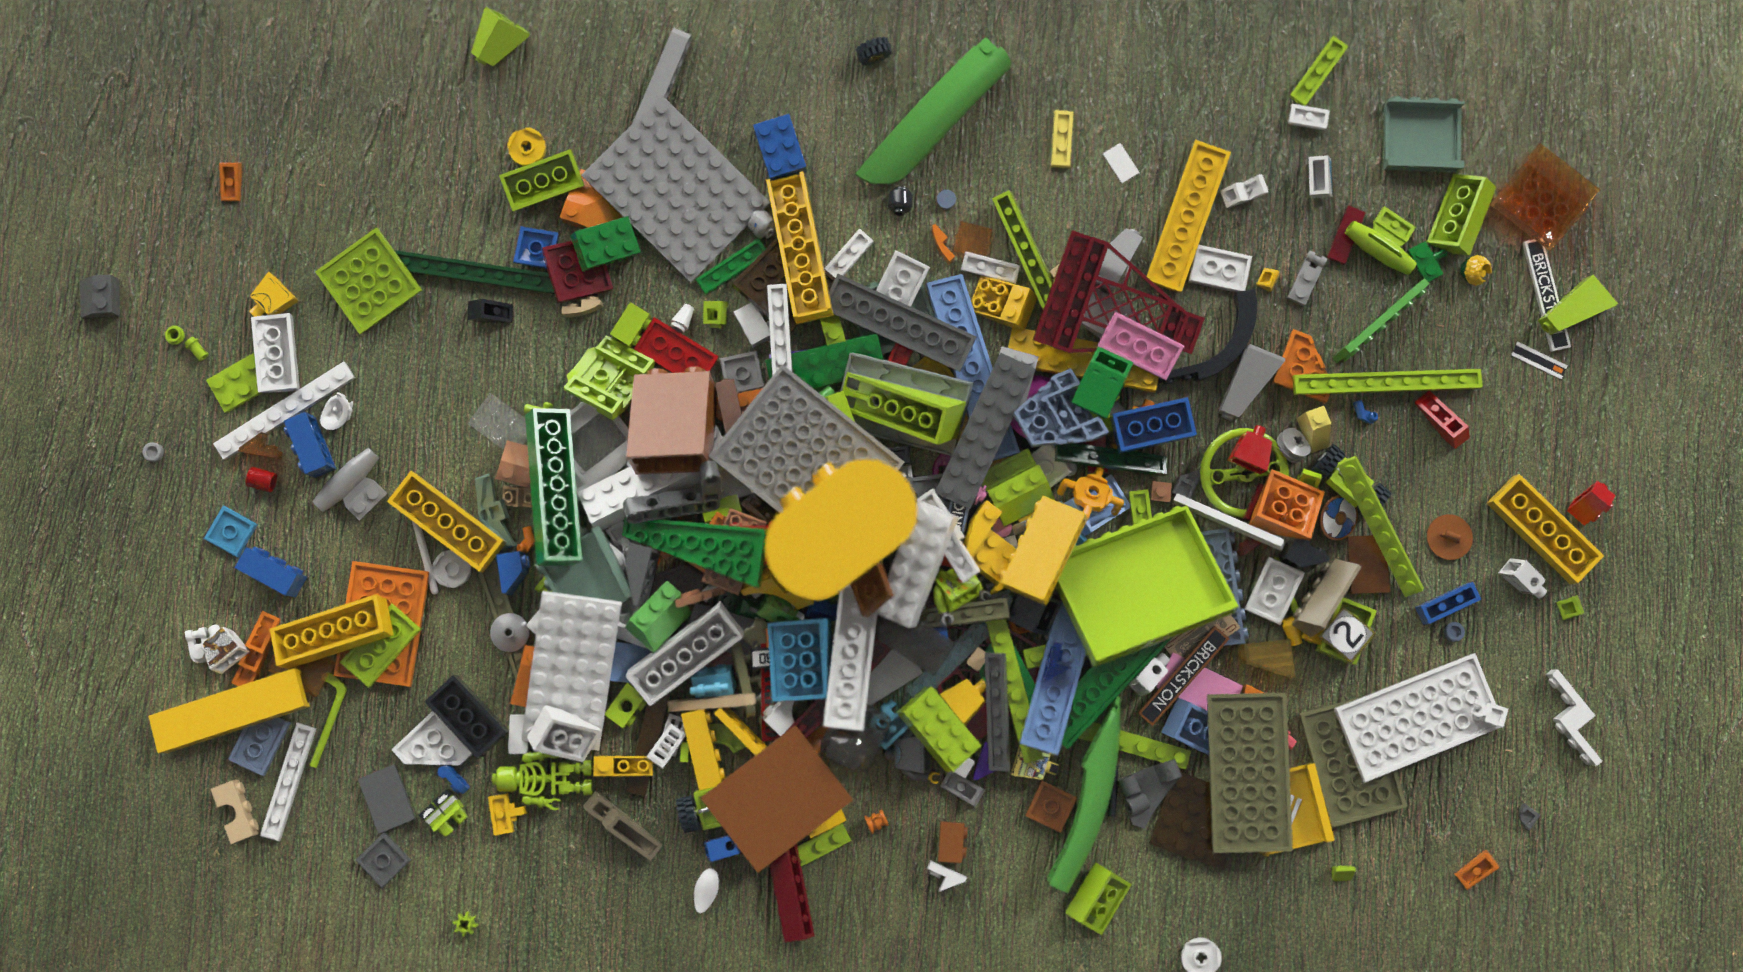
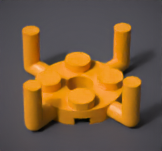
M1097 467L1093 474L1080 477L1077 482L1067 478L1063 479L1057 490V494L1062 496L1067 487L1073 489L1074 502L1084 508L1083 512L1086 513L1087 521L1091 511L1101 512L1109 503L1114 504L1111 510V514L1114 516L1119 514L1124 505L1123 499L1113 496L1112 488L1108 486L1107 480L1102 477L1104 471L1102 467ZM1089 490H1095L1097 495L1090 494Z

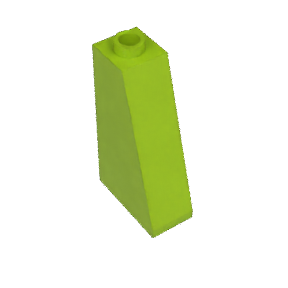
M1594 275L1583 279L1542 316L1538 322L1545 332L1552 335L1612 308L1618 303Z

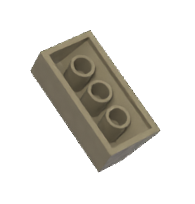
M1334 559L1330 563L1326 562L1321 569V577H1317L1311 585L1313 590L1311 593L1308 592L1303 598L1302 602L1304 604L1302 608L1299 607L1293 614L1295 619L1292 625L1309 637L1323 630L1361 569V566L1339 559Z

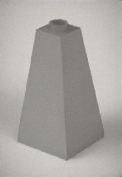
M1126 228L1110 244L1130 261L1143 237L1140 236L1138 231ZM1107 249L1099 277L1118 283L1127 265ZM1096 281L1095 286L1101 284L1102 282ZM1105 285L1097 288L1108 294ZM1108 285L1112 293L1115 287Z
M1249 344L1241 353L1218 413L1222 414L1221 417L1230 421L1239 418L1285 362L1286 358Z
M903 640L899 641L871 672L866 708L922 674L921 669Z

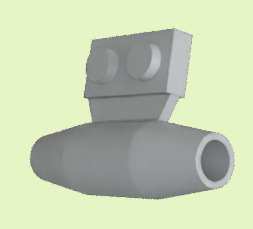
M369 447L359 453L326 482L312 502L322 512H325L343 499L345 507L360 521L388 494L375 480L366 478L367 474L379 460V457Z

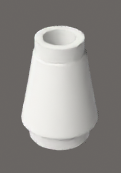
M684 304L671 320L670 327L680 333L688 330L694 308Z

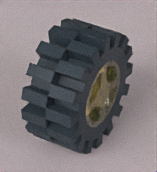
M887 37L865 41L866 43H861L856 48L860 64L865 66L883 61L885 58L890 57L889 55H892Z

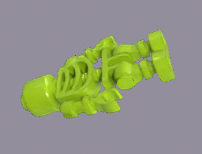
M529 752L522 756V760L526 764L520 765V771L515 766L498 767L496 773L492 774V785H496L499 792H514L520 787V793L526 794L522 797L524 804L538 805L539 808L545 806L552 810L560 809L559 807L554 808L550 803L553 801L560 802V799H545L544 796H540V798L533 796L539 795L544 791L546 782H551V795L557 794V784H559V794H569V792L580 794V792H583L584 795H592L593 780H584L583 784H580V782L570 784V781H566V775H570V772H576V774L583 772L584 776H592L593 761L584 760L583 764H580V762H576V764L559 762V772H557V762H551V774H546L542 763L533 761L539 759L544 761L545 758H559V756L542 752ZM535 766H538L540 768L542 773L541 775L537 774ZM528 767L531 768L533 775H530ZM557 775H562V781H557ZM530 782H533L531 790L528 791ZM541 782L542 784L540 789L535 792L537 783Z

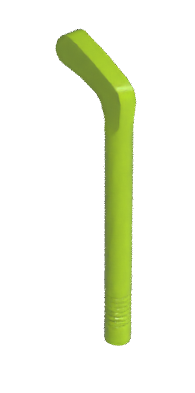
M325 672L322 675V680L333 685L337 693L309 765L317 768L343 698L347 692V686L338 677L333 676L334 674L331 672Z

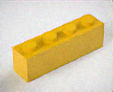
M707 709L685 711L681 714L699 790L715 787L723 779H726L724 768L720 767L721 753L719 749H716L714 743L717 741L715 730H711L710 726L712 722L711 712L707 711Z

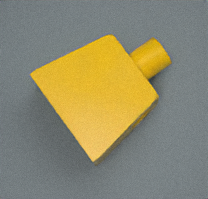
M966 679L940 694L964 726L985 704L981 694L986 691V682L981 679L973 686Z

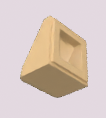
M980 646L977 647L967 660V664L976 671H979L985 663L986 652Z

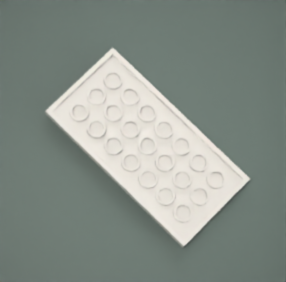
M542 592L521 741L529 742L527 736L544 706L561 709L600 728L602 731L622 602ZM602 732L591 750L599 751Z
M1475 653L1334 708L1363 782L1370 781L1500 728L1482 722L1483 716L1475 717L1470 714L1473 711L1479 712V707L1474 705L1473 702H1482L1485 706H1487V703L1496 704Z

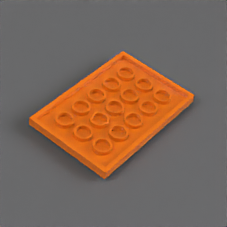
M352 561L345 604L373 595H379L387 599L388 607L394 604L421 628L429 572ZM420 632L376 682L412 687ZM350 650L337 653L333 676L358 679L340 663Z

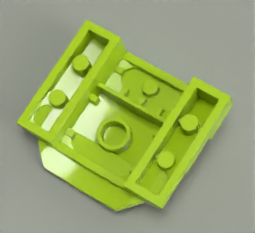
M606 335L597 347L588 349L577 365L567 374L568 383L563 389L580 398L582 402L596 408V412L614 420L631 404L634 375L647 374L648 370L654 369L655 360Z

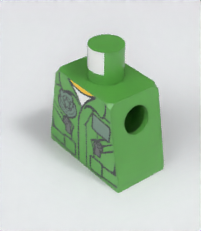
M764 594L757 615L773 623L790 620L800 621L805 617L791 603L771 594Z

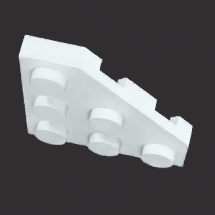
M433 711L392 749L404 764L462 765L472 755L468 748Z

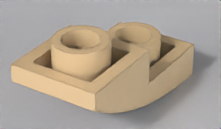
M587 297V300L581 299V307L578 304H567V307L562 306V315L564 317L587 315L603 308V303L597 297Z
M503 486L502 500L504 499L505 505L532 508L530 488Z

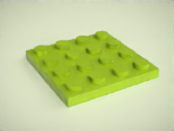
M379 228L373 229L315 271L359 334L366 332L423 291Z

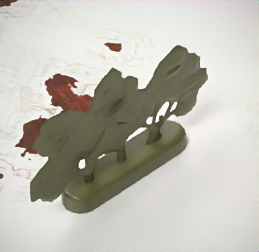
M756 618L753 626L744 630V641L750 644L751 648H757L761 643H766L765 628H768L767 623L773 622H766L763 618ZM753 641H757L755 646H753ZM736 642L730 648L740 694L752 693L750 683L757 682L761 687V671L758 676L749 678L746 664L751 661L750 652L747 656L744 655L741 643ZM770 690V693H769V696L771 697V699H772V690ZM761 694L756 698V703L761 704ZM807 699L794 701L792 706L793 719H798L810 707ZM755 704L743 706L747 718L756 715ZM760 715V717H759V724L762 725L761 715ZM767 723L765 724L769 727L770 731H774Z

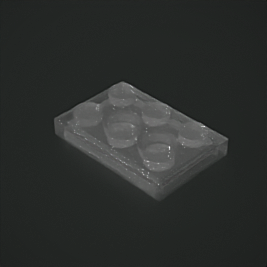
M492 393L487 396L468 421L470 426L503 450L507 440L523 445L527 441L525 418Z

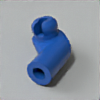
M1362 400L1353 402L1359 420L1368 424H1373L1378 420L1376 412L1365 410Z

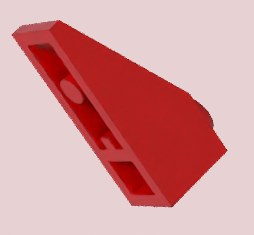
M1428 391L1415 401L1416 406L1432 426L1454 449L1470 438L1469 426L1431 391Z

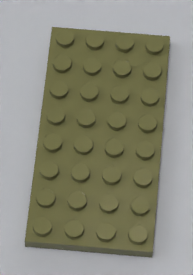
M1286 693L1207 694L1212 852L1293 851Z

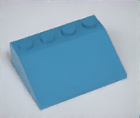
M831 619L767 623L772 702L827 698L833 652Z

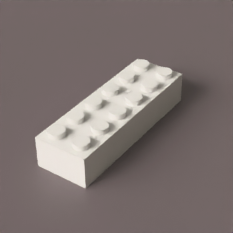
M917 502L915 527L911 535L900 545L887 578L894 597L874 613L908 628L916 627L959 519L958 516L927 503Z
M720 601L664 642L654 654L651 652L629 668L626 677L648 705L651 706L742 639L744 631Z

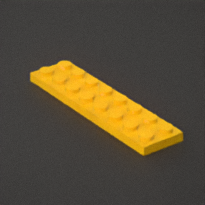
M1198 140L1194 141L1147 273V277L1154 284L1178 293L1182 292L1231 152Z
M1012 327L1008 348L1038 356L1036 370L1058 374L1071 368L1077 378H1083L1095 352L1068 353L1033 341L1034 330L1025 329L1023 331ZM1076 338L1073 349L1098 348V342ZM1133 364L1130 375L1123 387L1156 393L1159 377Z

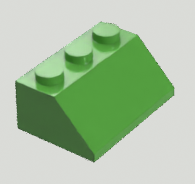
M666 581L628 620L624 628L654 654L691 615V611L688 605L676 607L675 600L680 599L682 593Z

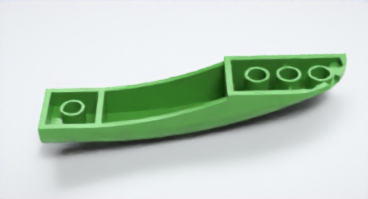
M986 37L976 47L974 46L903 118L855 175L861 180L875 185H890L904 179L933 151L936 145L968 110L1011 68V60L1006 51L1001 46L997 48Z
M1117 696L1112 702L1080 763L1083 767V777L1078 807L1065 844L1047 876L1049 885L1067 893L1070 891L1095 842L1110 800L1120 741V696Z

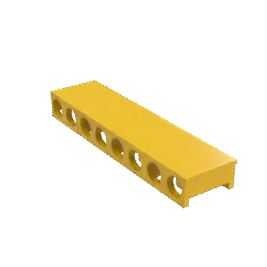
M803 171L794 176L772 181L770 179L766 180L792 313L796 324L834 316L807 182Z
M293 668L149 715L157 753H170L310 707V704L307 703L300 676L301 670Z

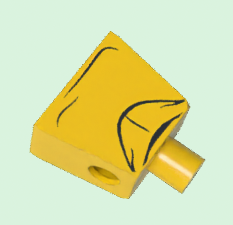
M268 272L250 296L257 304L249 312L254 317L261 316L265 312L268 315L281 314L299 300L272 273Z

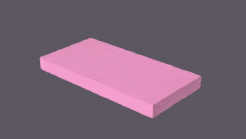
M1116 311L1097 345L1134 362V365L1164 380H1167L1184 348V345Z
M1172 652L1169 658L1170 661L1166 665L1168 672L1160 680L1156 688L1159 689L1185 659L1184 657ZM1204 667L1178 698L1191 702L1207 711V694H1240L1243 685Z

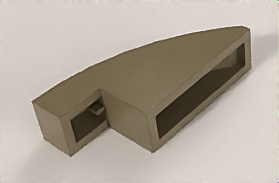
M597 791L583 805L588 813L602 822L606 830L651 861L663 846L649 832Z

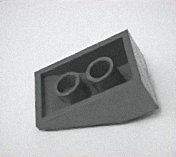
M630 543L624 552L626 570L633 603L635 606H643L650 597L661 551Z

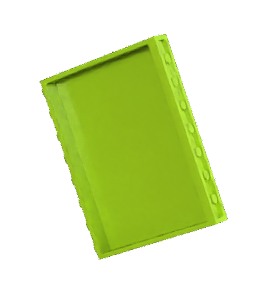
M1187 505L1183 507L1176 506L1165 514L1160 512L1151 519H1141L1135 525H1125L1116 532H1106L1100 538H1090L1081 545H1075L1055 586L1093 667L1234 614L1239 607Z

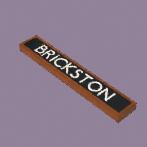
M1214 625L1137 713L1153 726L1230 638Z

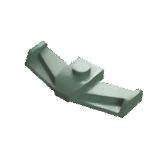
M494 472L475 478L478 517L482 524L507 542L501 549L502 551L517 546L502 521L510 517L504 499L496 501Z

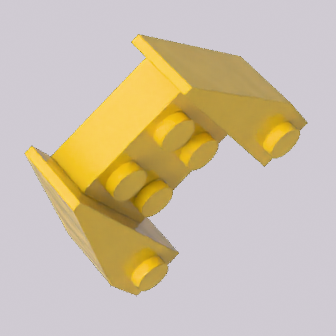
M986 500L979 505L970 518L963 544L978 566L979 573L995 584L990 591L992 595L1004 588L1000 577L1003 570H1007L1010 564L1009 558L1012 552H1016L1017 549L991 530L1002 511Z

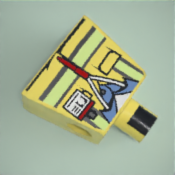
M1019 746L1011 775L1043 780L1045 772L1056 775L1059 764L1049 761L1051 754L1042 751L1044 759L1024 764Z

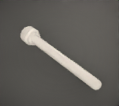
M412 521L425 571L429 572V587L431 593L436 595L439 590L433 575L434 572L422 528Z

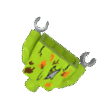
M939 567L935 577L933 595L938 613L942 615L939 623L942 627H945L944 618L948 619L949 624L953 623V617L947 614V611L951 613L975 597L977 602L987 601L991 595L988 591L982 590L983 586L976 575L962 582L954 568L946 572L943 568Z

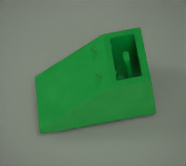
M1098 346L1071 403L1107 419L1130 375L1134 362Z

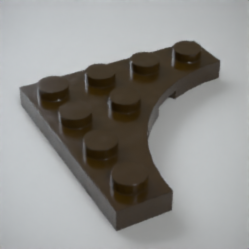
M687 561L670 570L656 573L650 597L666 581L682 594L699 588L702 591L705 582H702L705 573ZM625 570L624 574L629 582L627 570ZM695 603L688 605L691 613L693 611Z

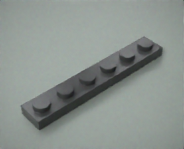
M985 653L989 771H1009L1006 653Z

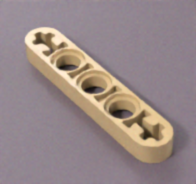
M755 693L676 699L667 701L668 711L672 712L756 704Z

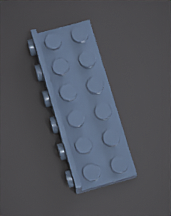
M1229 528L1203 531L1201 533L1239 606L1231 616L1241 628L1229 636L1230 639L1224 646L1246 643L1245 639H1249L1248 629L1243 627V620H1246L1245 609H1241L1240 601H1243L1242 589H1238L1237 582L1241 581L1240 572L1235 570V563L1238 562L1237 551L1232 549V544L1235 543L1234 532H1230Z

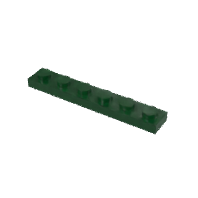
M1078 443L1055 445V461L1163 477L1167 474V456L1134 451L1118 454L1117 449Z

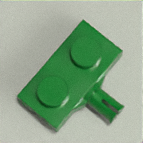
M1426 241L1407 251L1410 257L1417 263L1416 268L1422 279L1425 278L1430 282L1443 275L1438 260L1448 256L1444 248L1433 253Z

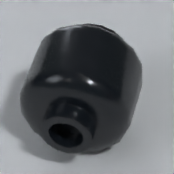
M898 186L891 190L888 197V209L896 216H904L911 211L913 194L909 189Z

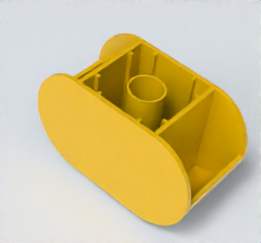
M860 459L848 462L837 470L830 462L811 476V481L815 487L806 494L799 487H796L779 500V504L784 510L775 517L767 533L766 556L773 575L790 593L807 600L830 598L899 547L911 535L917 520L915 495L906 478L894 467L884 462Z

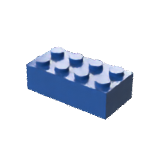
M1188 397L1113 413L1110 416L1118 454L1190 439L1197 435Z

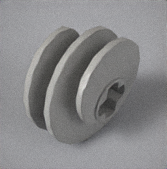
M1287 428L1277 437V445L1280 451L1291 463L1300 462L1311 451L1310 444L1305 436L1295 428Z

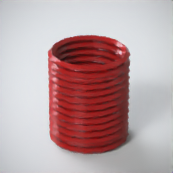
M251 467L247 473L245 484L248 487L270 493L275 488L277 474Z

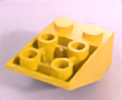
M981 275L971 303L975 314L1008 327H1015L1025 331L1037 301V296L1030 288Z

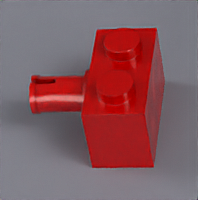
M1596 481L1573 499L1567 511L1585 526L1590 521L1595 522L1603 511L1605 513L1608 512L1614 505L1612 501L1616 495L1608 490L1605 484Z

